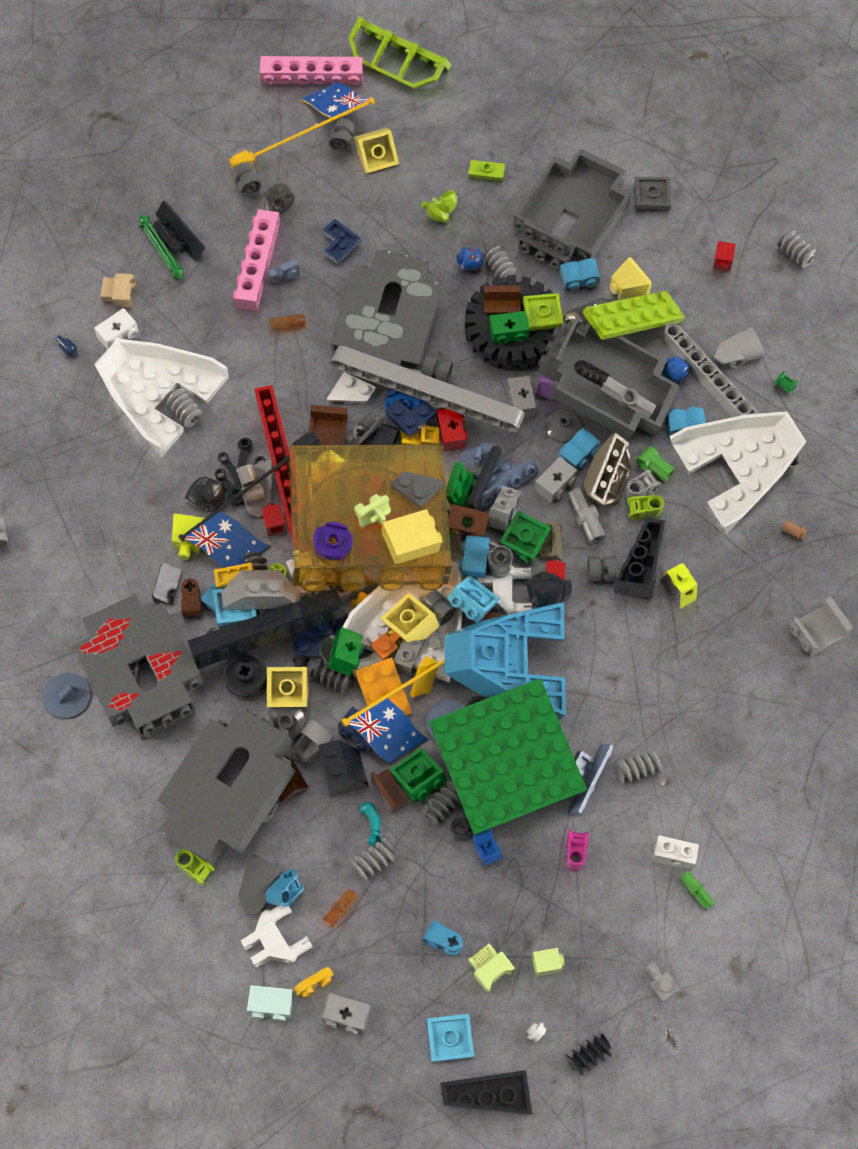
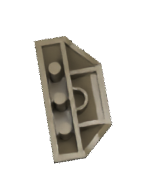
M613 433L595 453L583 483L587 495L601 506L620 501L632 470L628 450L629 443L616 433Z

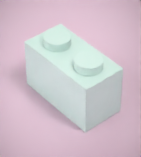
M250 985L247 1006L248 1014L252 1015L251 1018L264 1019V1016L273 1017L272 1020L285 1021V1018L291 1019L293 990Z

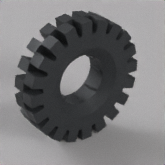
M516 275L507 276V282H503L501 277L492 280V286H521L520 311H524L523 296L554 294L550 289L544 292V284L539 281L531 285V278L522 276L521 282H516ZM486 282L480 286V293L475 291L471 296V302L467 304L465 315L466 340H469V347L472 352L478 351L477 357L483 362L489 359V366L498 369L500 364H504V371H513V366L517 365L519 371L528 370L530 363L534 368L539 366L540 358L542 355L546 356L547 354L545 348L548 342L554 339L551 336L555 328L531 330L529 332V339L521 342L511 341L505 344H493L489 328V317L498 314H484V286H490V284Z

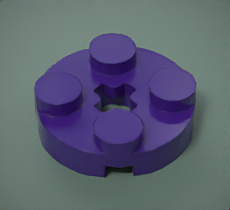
M328 522L321 528L318 527L314 533L313 546L315 553L325 559L343 560L352 549L353 536L347 530V527L341 523ZM336 538V542L338 543L330 544V542H328L327 540Z

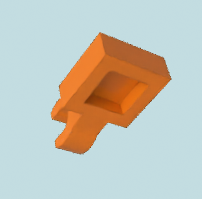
M395 632L390 637L384 633L370 647L383 661L398 649L395 643L402 638Z

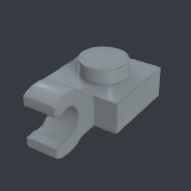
M654 962L645 969L654 980L649 985L661 1002L679 990V987L668 972L662 975Z

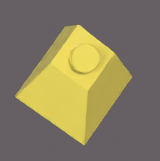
M629 257L612 275L610 290L619 299L623 300L650 294L652 282L635 261Z

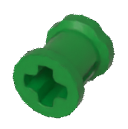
M783 371L776 379L774 385L780 386L790 395L799 382L788 377L786 372Z

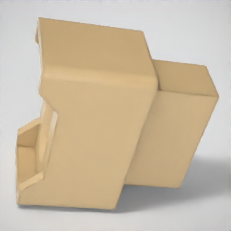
M116 273L115 278L103 277L101 301L113 302L114 307L132 308L130 294L131 289L136 285L134 274Z

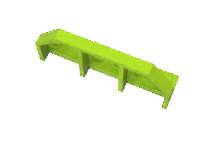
M360 16L348 37L354 57H359L354 39L360 27L366 35H375L376 39L381 41V44L372 62L369 63L363 60V65L414 90L437 82L443 69L449 71L451 63L446 57L436 55L418 46L417 43H411L393 34L390 30L386 31ZM388 42L391 43L390 45L398 50L402 48L408 54L397 76L377 67ZM414 55L419 56V59L424 63H433V66L437 68L433 77L414 84L403 79Z

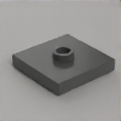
M635 177L636 209L671 210L670 177Z

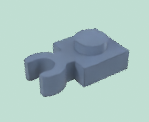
M294 259L280 265L279 269L268 271L271 283H276L281 278L284 281L299 275L300 271L297 260Z

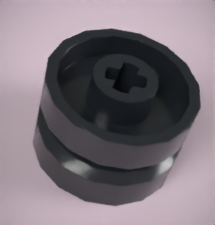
M245 652L229 658L225 663L223 670L226 688L232 697L248 702L256 700L263 695L267 689V670L261 657L252 652Z

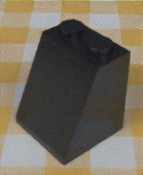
M339 740L318 745L320 762L330 797L369 787L358 748Z

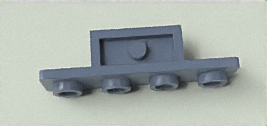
M530 458L518 467L508 460L501 463L499 468L492 473L477 510L483 511L494 504L503 486L516 489L537 475L539 471L535 459Z
M612 744L600 745L594 759L582 750L577 751L574 759L587 791L575 795L567 812L570 815H580L585 810L586 802L594 792L595 784L603 774V768L612 755L611 751L614 747Z

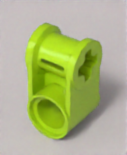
M659 495L633 496L628 498L627 504L630 508L629 519L658 518L663 513V498ZM651 505H657L659 508H653Z
M187 849L180 850L175 856L178 869L201 886L205 884L204 880L210 872L215 870L210 863ZM183 857L191 859L186 865L181 864L180 860Z

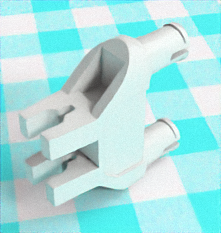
M512 566L511 572L502 578L492 575H485V578H477L479 583L487 589H492V593L500 598L493 608L501 614L507 615L532 609L531 602L514 603L512 601V581L514 579L530 580L531 567L514 568Z
M277 906L270 911L269 909L262 911L255 932L240 940L245 951L260 943L262 944L264 950L251 957L255 968L270 960L294 963L297 956L313 948L307 936L291 946L287 945L275 925L277 924L276 921L292 913L289 906Z

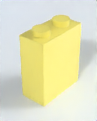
M427 509L392 519L382 524L381 532L395 565L439 552L443 542L440 532H437L435 529L434 518L432 515L429 516Z

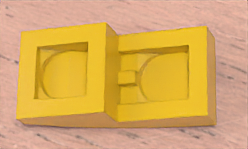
M424 426L410 438L400 429V446L431 447L439 445V427Z

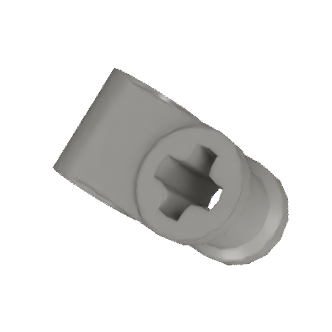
M650 469L646 470L628 482L625 498L647 496L656 492L662 484L659 481L657 482Z

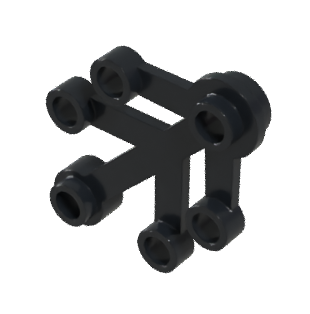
M241 438L238 441L237 445L240 454L237 468L246 465L247 454L253 450V444L249 438ZM221 452L218 454V462L224 465L235 478V482L233 485L227 479L226 471L221 468L215 471V478L225 485V488L228 490L227 498L230 500L235 496L233 493L241 492L242 485L236 470L237 468L229 460V455L226 452ZM258 456L252 465L258 464V461L264 462L266 459L263 456ZM219 473L224 474L222 477L217 476ZM240 496L232 503H241L244 500L243 496Z

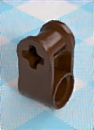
M193 578L185 579L181 584L182 616H201L202 603L198 582Z

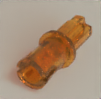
M304 313L291 316L286 314L283 317L270 318L269 326L271 329L283 327L289 329L291 326L305 325V320L298 321V319H304L305 315Z
M348 889L337 903H333L334 906L322 920L333 928L334 924L343 914L347 913L346 910L357 898L356 893Z

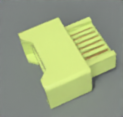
M487 944V946L468 959V962L475 969L474 978L486 993L490 991L491 984L504 974L510 975L515 970V967L501 951L497 954L490 944Z

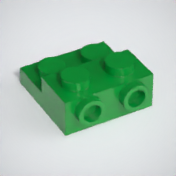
M454 462L444 496L451 507L454 504L469 508L467 501L475 486L477 477L474 472L467 471L462 462Z
M517 510L499 545L508 547L514 555L518 556L520 562L524 564L530 562L533 564L551 531V527Z
M422 747L389 769L393 777L402 786L403 791L414 803L418 800H426L431 791L441 789L445 785V781H447L444 771Z

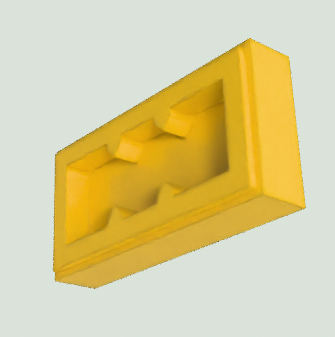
M252 562L215 569L214 576L217 590L224 589L240 570H253Z

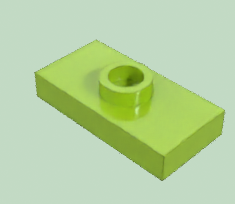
M471 160L468 178L503 181L505 164Z

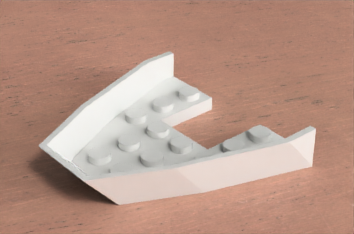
M116 339L94 364L111 396L161 457L165 455L185 431L183 426L157 411L164 403V396L179 386L207 404L229 379L227 366L212 357L157 343Z
M787 411L748 414L686 427L670 436L671 445L689 474L723 456L739 482V485L707 502L726 535L779 480L806 443L805 438Z
M433 553L422 556L408 571L394 578L384 580L350 612L343 628L363 635V648L374 652L370 645L390 630V627L381 621L380 618L408 593L422 602L431 591H439L444 585L456 587L462 582L459 564ZM415 559L409 561L408 563H406L405 565H403L402 567H400L398 570H396V571L393 572L392 574L397 573V572L401 571L402 569L406 568V567H407L408 565H410ZM456 608V612L450 621L438 627L427 637L414 663V669L418 668V665L426 656L439 662L445 658V635L461 629L463 612L461 609ZM444 663L437 668L435 677L450 683L451 677L444 673Z

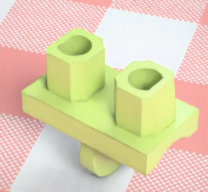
M375 494L370 498L369 505L365 506L360 503L354 507L359 525L362 528L376 521L381 525L383 522H386L385 516L391 512L387 495L380 497Z

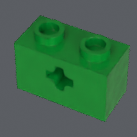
M526 311L491 315L489 317V328L493 344H505L511 341L521 342L529 339L530 329Z
M341 627L334 638L327 668L350 676L353 670H357L361 661L358 656L364 647V644H362L363 635Z

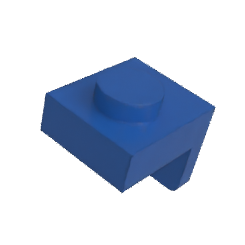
M491 829L472 837L475 850L484 866L503 859Z

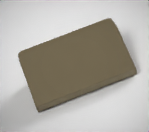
M556 521L544 523L551 527V531L542 545L539 559L562 560L561 525Z

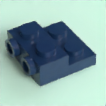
M333 621L295 634L294 657L296 655H305L309 659H321L319 647L324 638L333 635Z

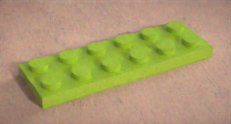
M667 291L585 307L582 312L601 340L666 326L670 323H679L685 318Z

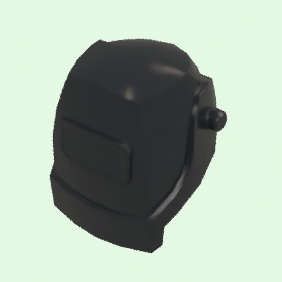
M199 477L188 488L184 501L207 512L215 510L216 507L224 502L225 485L209 477Z
M539 572L533 575L528 582L527 592L530 602L537 607L567 601L572 592V584L570 580H563L555 574Z

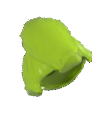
M449 190L438 199L433 197L431 202H422L420 206L425 209L431 219L445 223L449 219V214L457 205L458 193L454 190Z

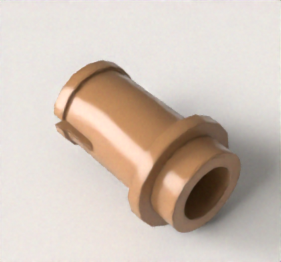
M789 520L786 521L782 529L783 532L797 537V540H803L808 532L805 526L800 527Z

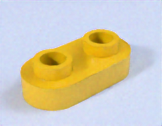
M326 967L297 984L293 990L297 997L302 996L306 998L314 992L313 989L320 985L324 987L331 983V978L334 974L330 967Z

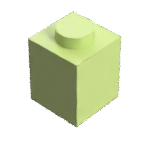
M558 948L536 951L532 954L536 977L561 973L562 966H565L563 954H559Z

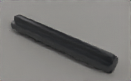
M499 446L491 447L467 501V505L471 509H476L501 455L502 450Z

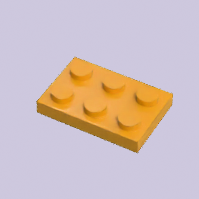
M392 657L354 671L367 706L402 685ZM404 689L388 698L405 715L412 713Z

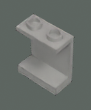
M832 597L826 599L822 607L799 620L797 617H794L790 624L792 634L799 638L803 649L809 652L811 656L849 636L854 628Z

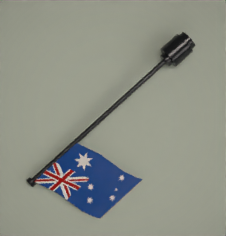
M313 432L306 433L293 442V453L185 534H180L178 536L179 540L184 542L186 539L201 548L223 568L241 565L244 563L243 556L251 552L260 553L270 546L257 539L238 521L223 513L222 510L295 455L298 458H305L316 450L320 444L316 434Z

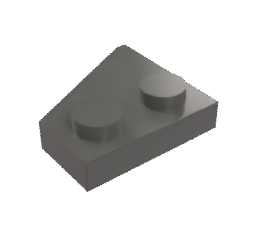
M403 471L391 483L392 489L420 510L444 486V481L406 471Z

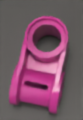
M568 830L566 866L571 871H579L583 868L589 832L583 834ZM577 856L581 861L575 863L571 860V857Z

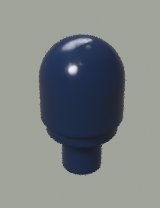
M61 335L55 338V341L59 344V350L64 355L72 357L76 354L77 347L70 339H64Z

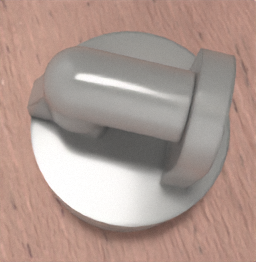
M311 719L301 731V738L291 749L295 753L293 759L302 760L303 762L309 761L319 750L318 745L331 742L335 737L319 723Z

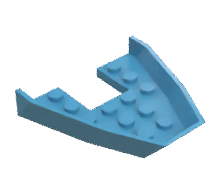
M564 602L482 620L445 635L444 673L486 698L541 678L558 720L566 716L565 677L528 674L527 638L559 642L565 640Z

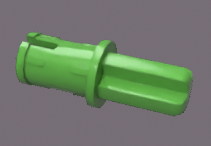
M687 871L679 878L691 892L690 895H694L704 909H709L714 904L713 899L704 890V885H700L690 871Z

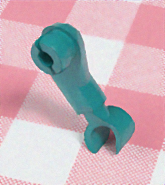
M372 802L362 803L360 811L363 814H367L370 820L371 835L368 839V845L375 846L376 842H382V838L378 834L380 832L381 818Z

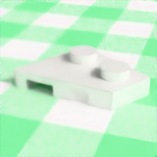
M343 372L328 396L327 403L344 402V404L357 403L367 405L374 395L376 387Z

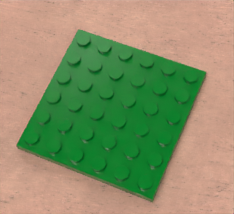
M541 678L429 721L473 835L587 791Z

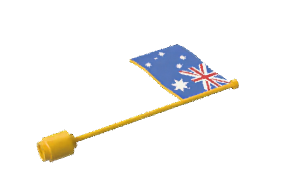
M334 83L300 99L330 119L254 154L252 151L248 152L247 149L233 155L231 159H228L232 169L243 162H250L254 166L253 162L256 161V156L366 105H373L375 101L373 97L366 99L356 94L344 84Z
M445 658L349 718H343L341 720L342 724L345 727L351 725L364 737L375 753L388 763L424 742L428 738L421 734L405 713L388 698L444 664Z

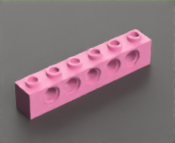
M261 56V84L321 85L337 82L352 85L362 84L363 60L362 57Z
M258 209L257 215L253 216L252 226L254 227L253 230L249 231L248 240L250 242L249 245L245 246L244 254L246 257L241 262L242 272L237 277V290L233 292L236 308L258 310L280 224L279 212Z

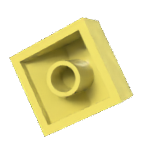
M383 128L354 137L357 152L366 173L399 164L390 129Z
M410 593L406 594L380 618L381 621L406 642L426 639L439 627L435 614Z
M267 667V707H307L309 668Z

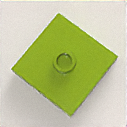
M559 293L523 296L524 311H526L530 331L561 327L564 320Z

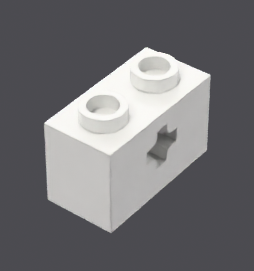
M124 308L94 327L97 338L107 350L116 339L128 340L139 332L136 321Z
M659 835L656 840L652 861L692 871L696 864L699 845Z

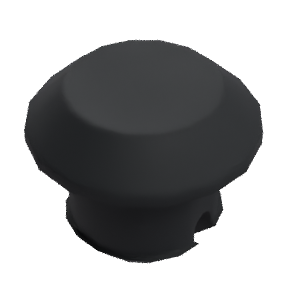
M296 655L292 661L295 663V667H306L310 659L305 655Z

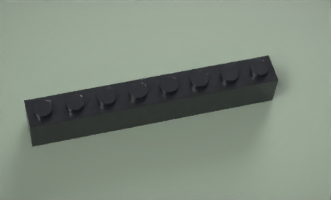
M336 588L193 638L187 642L197 669H201L343 618L346 614L343 602Z

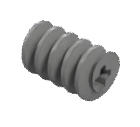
M793 230L782 236L777 246L781 247L782 251H786V254L791 256L792 260H796V263L804 269L813 261L816 249L814 248L809 251L811 245L804 246L806 242L804 239L799 242L800 235L794 238L795 231Z
M496 246L485 253V261L490 269H492L496 278L501 277L503 282H507V276H513L517 273V268L514 267L513 262H510L511 259L507 256L503 246Z
M183 388L172 390L164 396V402L176 414V417L180 419L185 428H191L197 424L202 410L198 409L197 404H193L194 400L189 399V394L185 393Z
M653 750L648 751V755L643 752L640 756L637 754L633 755V759L628 756L625 758V761L621 758L617 762V771L622 784H625V778L632 782V776L640 780L641 773L644 778H647L648 771L652 776H655V769L658 770L659 774H662L660 760Z
M386 838L382 839L383 844L380 842L375 843L376 849L370 846L368 848L369 853L363 851L362 858L358 855L355 856L356 863L350 860L355 871L363 879L367 880V872L372 876L374 875L373 868L381 871V863L387 867V859L392 862L395 861L393 856L395 851Z

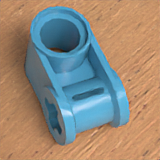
M290 869L283 872L273 885L267 889L266 901L268 904L288 907L303 892L304 887L297 879L298 874L296 870Z
M434 920L431 921L422 937V940L428 945L438 948L451 956L460 954L463 948L462 938L458 933ZM454 941H457V946L453 945L452 947H450L449 942L453 943Z

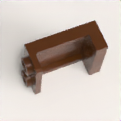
M311 405L308 433H315L320 440V444L310 454H325L330 450L337 456H343L348 424V408Z

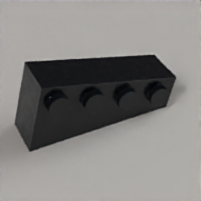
M646 518L636 538V542L631 548L625 563H623L618 577L614 581V593L652 599L666 532L665 520Z
M526 1070L439 1083L442 1105L533 1115Z

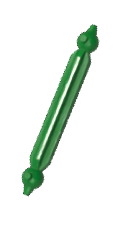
M139 214L138 226L144 227L145 233L163 261L172 270L173 275L171 277L182 280V270L184 268L182 266L178 267V263L153 225L149 223L150 216Z

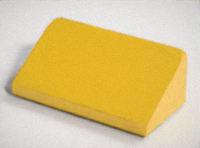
M428 656L424 657L418 665L416 676L439 661ZM437 668L413 683L410 693L411 697H417L431 691Z

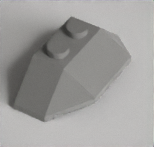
M240 570L221 593L223 610L278 609L300 601L299 590L280 570Z

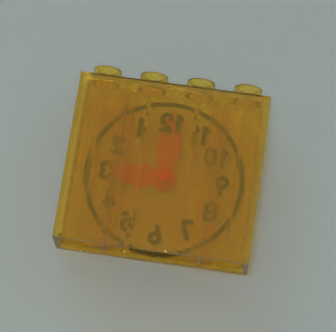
M442 445L290 446L289 491L293 586H302V589L308 592H318L323 590L325 586H341L346 591H359L365 585H380L383 590L395 591L403 588L404 585H419L424 590H436L441 588L443 584H448L452 560ZM403 471L442 480L444 481V486L420 510L392 489L391 483ZM377 494L380 497L384 495L389 497L391 512L385 516L386 521L427 509L429 516L432 515L434 518L436 531L440 532L443 542L439 552L395 565L381 532L382 525L376 521L362 528L359 525L354 507L360 503L365 506L369 505L370 498ZM328 522H338L347 527V530L353 536L351 551L346 555L345 559L328 560L315 553L313 536L318 527L321 528ZM336 538L327 540L328 542H330V544L338 543L336 542Z

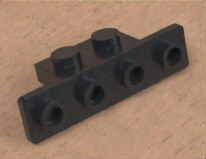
M162 201L156 212V216L160 220L155 221L153 224L158 235L167 242V245L172 250L185 249L194 260H199L205 246L166 201Z

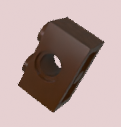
M452 504L446 529L450 530L449 533L454 535H461L463 533L468 536L484 537L490 513ZM470 519L473 525L466 528L462 525V521Z

